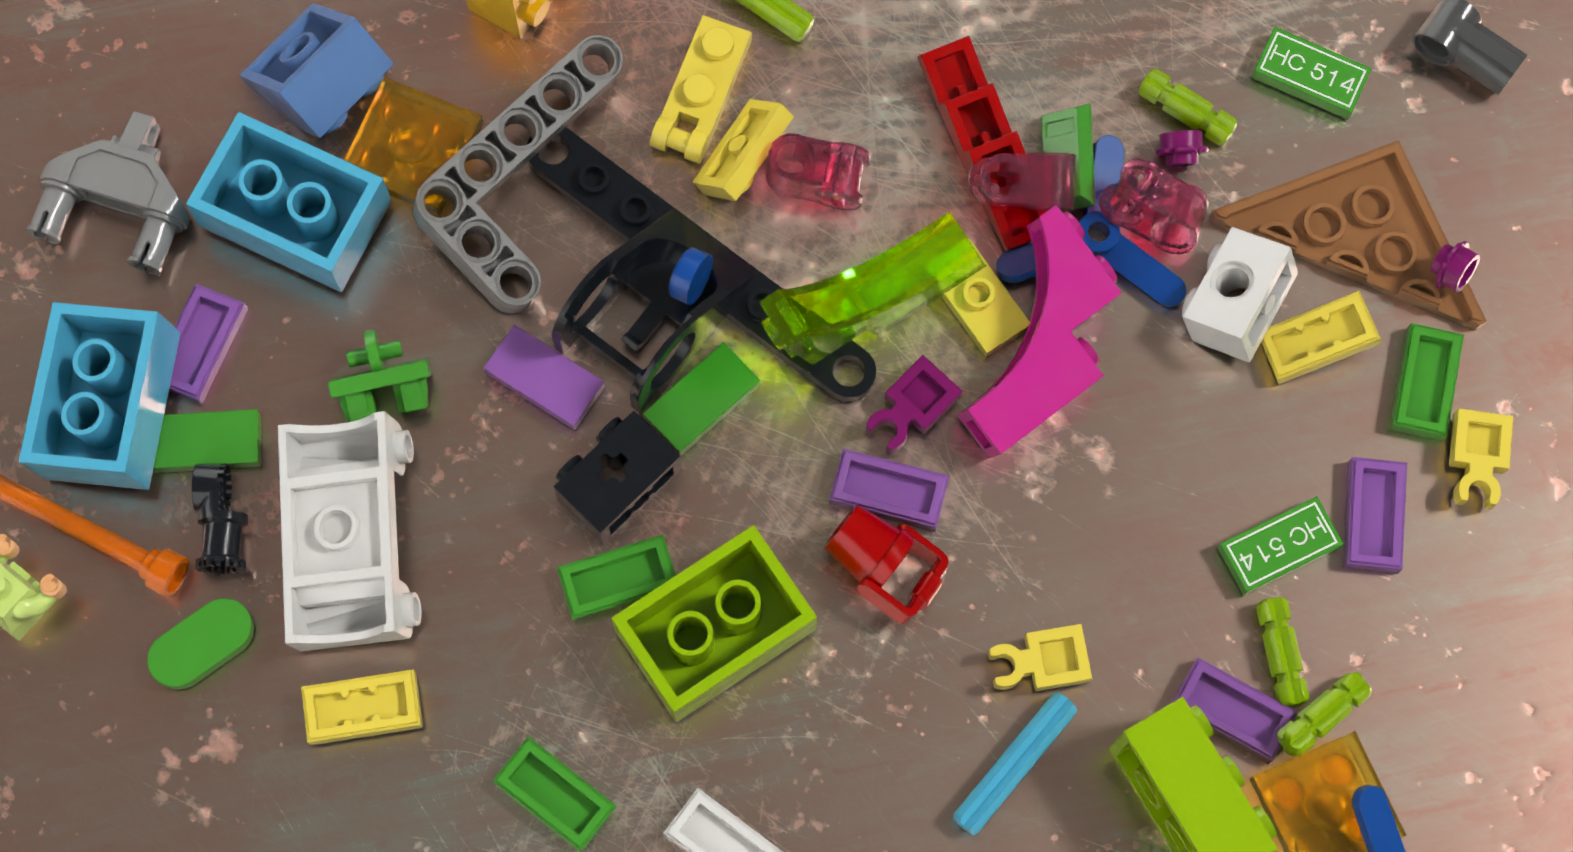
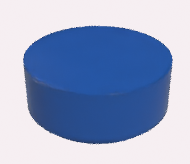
M694 247L686 250L672 273L669 283L670 296L687 305L694 304L702 294L710 277L713 256Z

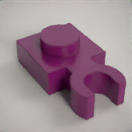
M922 355L885 392L884 398L893 407L875 412L869 418L865 432L871 435L882 425L893 427L896 431V436L889 441L886 451L890 455L894 454L904 446L908 428L912 424L925 434L961 398L963 391Z

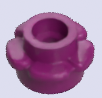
M1186 130L1159 134L1160 149L1155 150L1159 157H1166L1167 167H1184L1198 165V155L1207 153L1209 148L1208 146H1203L1202 131Z
M1468 242L1457 243L1454 247L1446 244L1435 257L1430 271L1437 275L1436 287L1438 289H1443L1446 286L1458 293L1474 274L1480 260V255L1468 249Z

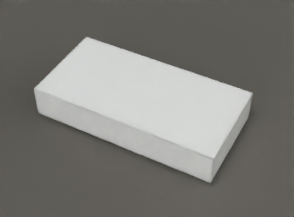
M699 788L696 789L663 833L666 838L685 852H783Z

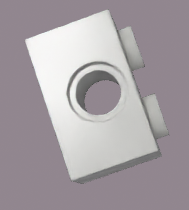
M1231 227L1223 244L1218 243L1212 249L1207 261V273L1198 288H1192L1185 298L1182 317L1191 340L1250 363L1298 275L1291 247ZM1240 288L1246 289V291L1239 296L1226 297V295L1232 290Z

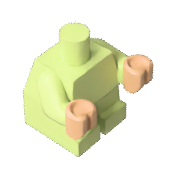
M3 533L0 534V626L20 641L55 601L65 596L67 588L52 573L42 577L39 583L14 561L8 565V559H13L18 555L19 546Z

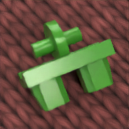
M373 329L364 331L365 348L346 352L350 368L370 363L371 371L331 379L328 382L331 398L339 397L340 406L347 422H351L378 412L372 389L393 385L399 413L427 408L429 401L426 377H430L432 372L428 358L385 367L384 360L403 356L400 340L380 344L376 330Z

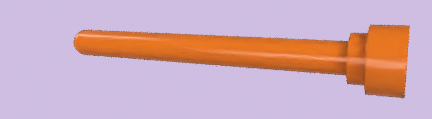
M0 474V500L138 570L139 577L145 580L146 588L165 598L173 596L180 588L189 570L190 561L187 557L169 548L162 551L154 548L148 551Z

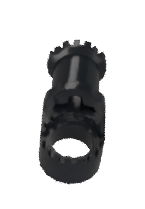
M227 463L195 464L192 473L193 508L195 513H198V524L203 526L202 555L195 561V570L203 571V573L211 572V574H216L217 569H221L220 575H225L226 569L230 575L246 572V561L241 559L242 528L248 526V515L243 512L230 510L231 501L229 499L232 498V493H227V489H232V484H227V481H232V475H226L231 474V469Z

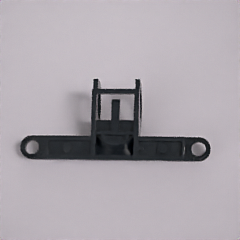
M565 128L553 139L556 143L562 142L569 150L568 156L564 161L558 164H547L539 158V152L528 161L531 170L538 177L544 179L560 191L564 197L625 242L602 259L579 283L556 319L552 330V339L555 349L564 355L579 338L634 380L630 390L631 407L638 413L643 411L654 396L658 399L724 318H727L805 378H809L829 393L832 398L841 400V402L852 401L853 403L863 399L871 392L875 384L876 365L872 356L865 349L570 129ZM530 136V138H529L527 144H529V143L532 142L531 136ZM694 247L712 255L713 266L702 294L694 304L687 305L670 296L669 283L680 257L686 250ZM607 278L597 298L575 321L577 314L588 297ZM627 287H630L650 303L621 339L633 350L637 351L642 348L668 317L680 325L664 342L649 365L643 370L591 331ZM682 340L674 355L663 367V369L655 376L664 360L667 358L670 352L676 347V345ZM846 360H849V362L855 361L856 364H860V367L864 370V378L859 384L844 386L836 381L833 370L841 361L846 362Z

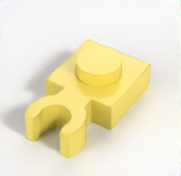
M1460 408L1453 414L1449 466L1465 469L1464 477L1458 481L1454 488L1453 497L1456 505H1463L1468 501L1470 486H1477L1483 490L1485 494L1484 509L1491 510L1499 502L1501 488L1493 473L1504 474L1510 469L1513 416Z
M1082 624L1026 633L1024 636L1026 650H1019L1010 644H999L989 649L988 652L989 660L1005 658L1013 665L1012 674L994 679L995 689H1011L1021 681L1022 677L1032 676L1035 692L1090 683L1093 679Z

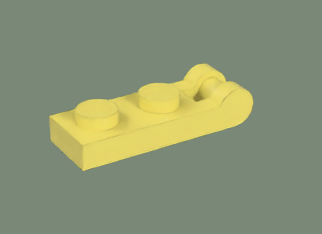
M702 15L662 114L653 128L649 143L650 147L663 152L671 148L685 153L684 159L701 164L752 42V32ZM682 120L696 125V128L692 133L678 129L677 126L679 121Z

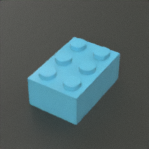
M238 112L186 202V206L200 227L342 293L392 200L382 177Z
M52 302L18 462L45 480L149 490L181 332L156 311Z

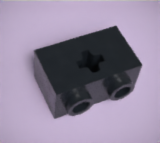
M635 411L631 412L624 420L620 417L611 420L597 435L596 441L599 444L584 458L579 454L571 458L557 473L556 479L559 482L553 486L557 500L603 545L682 470L681 456ZM610 467L612 470L618 471L623 467L625 479L620 482L612 477L606 481L604 470Z

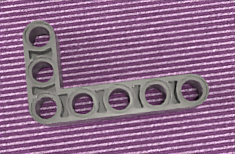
M593 35L582 40L432 174L418 189L412 210L414 220L419 228L486 299L501 312L509 314L520 313L530 306L540 291V272L533 262L479 205L610 88L622 68L623 56L618 44L607 36ZM587 55L600 56L607 63L609 72L605 75L591 74L584 67L582 58ZM551 89L561 90L569 98L570 107L560 111L552 109L545 102L543 93ZM510 124L523 125L530 132L532 142L524 146L514 145L506 138L504 128ZM471 159L484 160L491 167L493 177L487 181H475L465 172L464 164ZM430 195H444L451 201L454 211L447 217H435L426 210L424 200ZM469 234L482 235L489 242L491 252L482 258L472 257L464 250L462 239ZM510 273L520 275L527 283V295L521 298L509 297L501 289L500 278Z

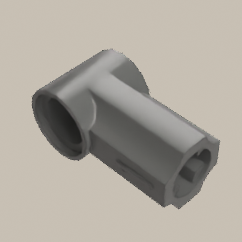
M1440 0L1412 38L1414 48L1426 60L1440 66L1453 64L1499 95L1527 57V54L1482 25L1479 12L1469 2L1465 0Z

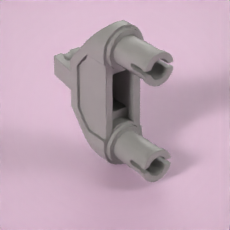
M133 111L121 137L113 135L111 141L100 139L68 151L48 162L39 178L41 182L40 187L44 191L32 220L27 225L26 232L42 241H45L46 236H48L49 243L60 244L61 235L75 202L79 203L82 200L142 218L145 222L127 263L143 272H146L147 267H150V274L161 275L162 266L175 234L182 233L184 229H187L191 217L158 164L161 151L154 148L160 132V126L155 122L156 119L152 116Z

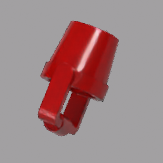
M858 504L846 515L824 546V549L859 581L857 586L858 593L899 624L907 623L919 610H926L942 586L940 577L949 563L948 557L943 551L910 526L899 524L896 528ZM909 550H911L932 567L929 571L922 574L909 594L908 603L905 606L881 587L894 573Z

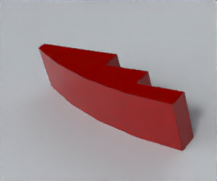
M970 36L919 55L917 59L943 122L1004 250L1007 251L1030 242L1031 239L1027 226L1047 212L1048 209L1017 131L1012 132L994 84H988Z

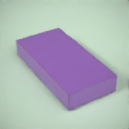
M195 284L175 325V328L181 334L169 388L170 392L199 404L203 403L248 310L244 302Z
M513 325L483 368L485 374L574 431L605 388L603 380L516 325Z
M843 448L829 505L851 510L858 504L879 518L935 532L950 476Z
M1352 457L1349 460L1343 568L1396 574L1402 570L1407 482L1406 462Z
M1200 658L1194 661L1173 700L1174 702L1184 697L1190 708L1197 705L1210 722L1214 734L1268 764L1274 760L1281 746L1277 741L1278 731L1290 720L1294 721L1298 713Z

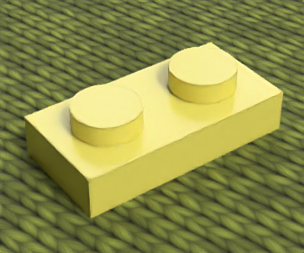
M749 99L692 183L706 196L737 201L740 195L752 185L755 173L768 154L780 144L783 132L794 116L782 103Z

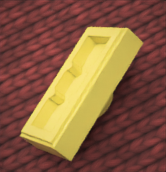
M970 238L925 267V275L985 358L1026 332L1030 321Z
M1360 291L1270 326L1261 341L1278 385L1381 344V338Z
M414 669L301 687L307 743L309 745L423 728L417 674Z

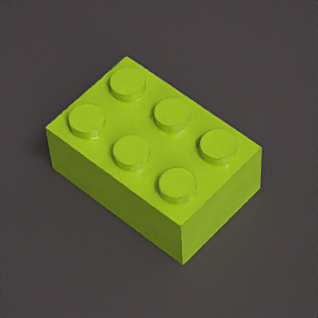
M754 525L611 618L614 631L676 723L814 632L817 626L816 614Z
M1184 697L1179 698L1123 731L1109 747V750L1172 852H1274L1278 849L1272 838L1277 836L1272 821L1260 806L1257 805L1252 808L1241 790V787L1245 785V781L1239 768L1228 755L1221 758L1209 739L1214 733L1207 717L1197 705L1190 708Z

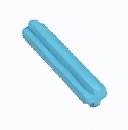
M1055 692L1035 714L955 811L953 819L963 830L972 835L979 833L1075 716L1077 707L1063 694Z

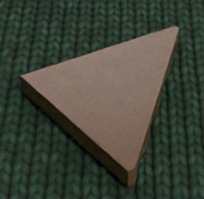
M1399 140L1212 210L1209 216L1214 225L1229 231L1231 227L1289 246L1291 247L1293 257L1473 330L1482 328L1487 322L1469 283L1458 293L1446 286L1443 289L1436 287L1437 275L1430 271L1431 266L1439 251L1449 242Z

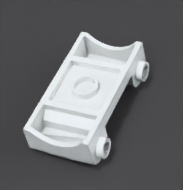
M385 411L375 412L365 418L340 424L278 425L285 644L303 652L410 639L413 633V626H419L421 623L422 611L417 593H410L408 586L399 580L394 476H402L404 474L405 464L413 461L414 448L410 432L402 430L400 424Z

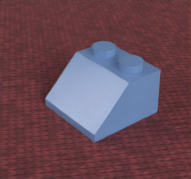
M312 3L239 76L298 129L321 138L324 134L335 131L344 123L347 118V111L361 97L372 94L381 86L384 81L383 75L394 63L355 17Z

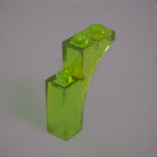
M949 211L899 244L853 268L812 284L790 289H778L760 301L768 315V318L761 323L779 350L784 348L791 358L798 355L814 365L867 329L877 337L883 335L985 268L986 264L959 222Z

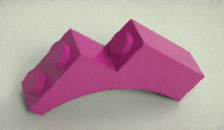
M1057 204L1027 226L1036 264V289L1030 323L1023 341L1002 375L987 391L957 414L988 458L1005 452L1104 376L1096 366L1100 363V360L1093 347L1082 337L1076 339L1071 331L1122 292L1115 284L1118 279L1112 266L1102 256H1094L1083 241L1085 233L1078 220L1067 211L1063 213Z

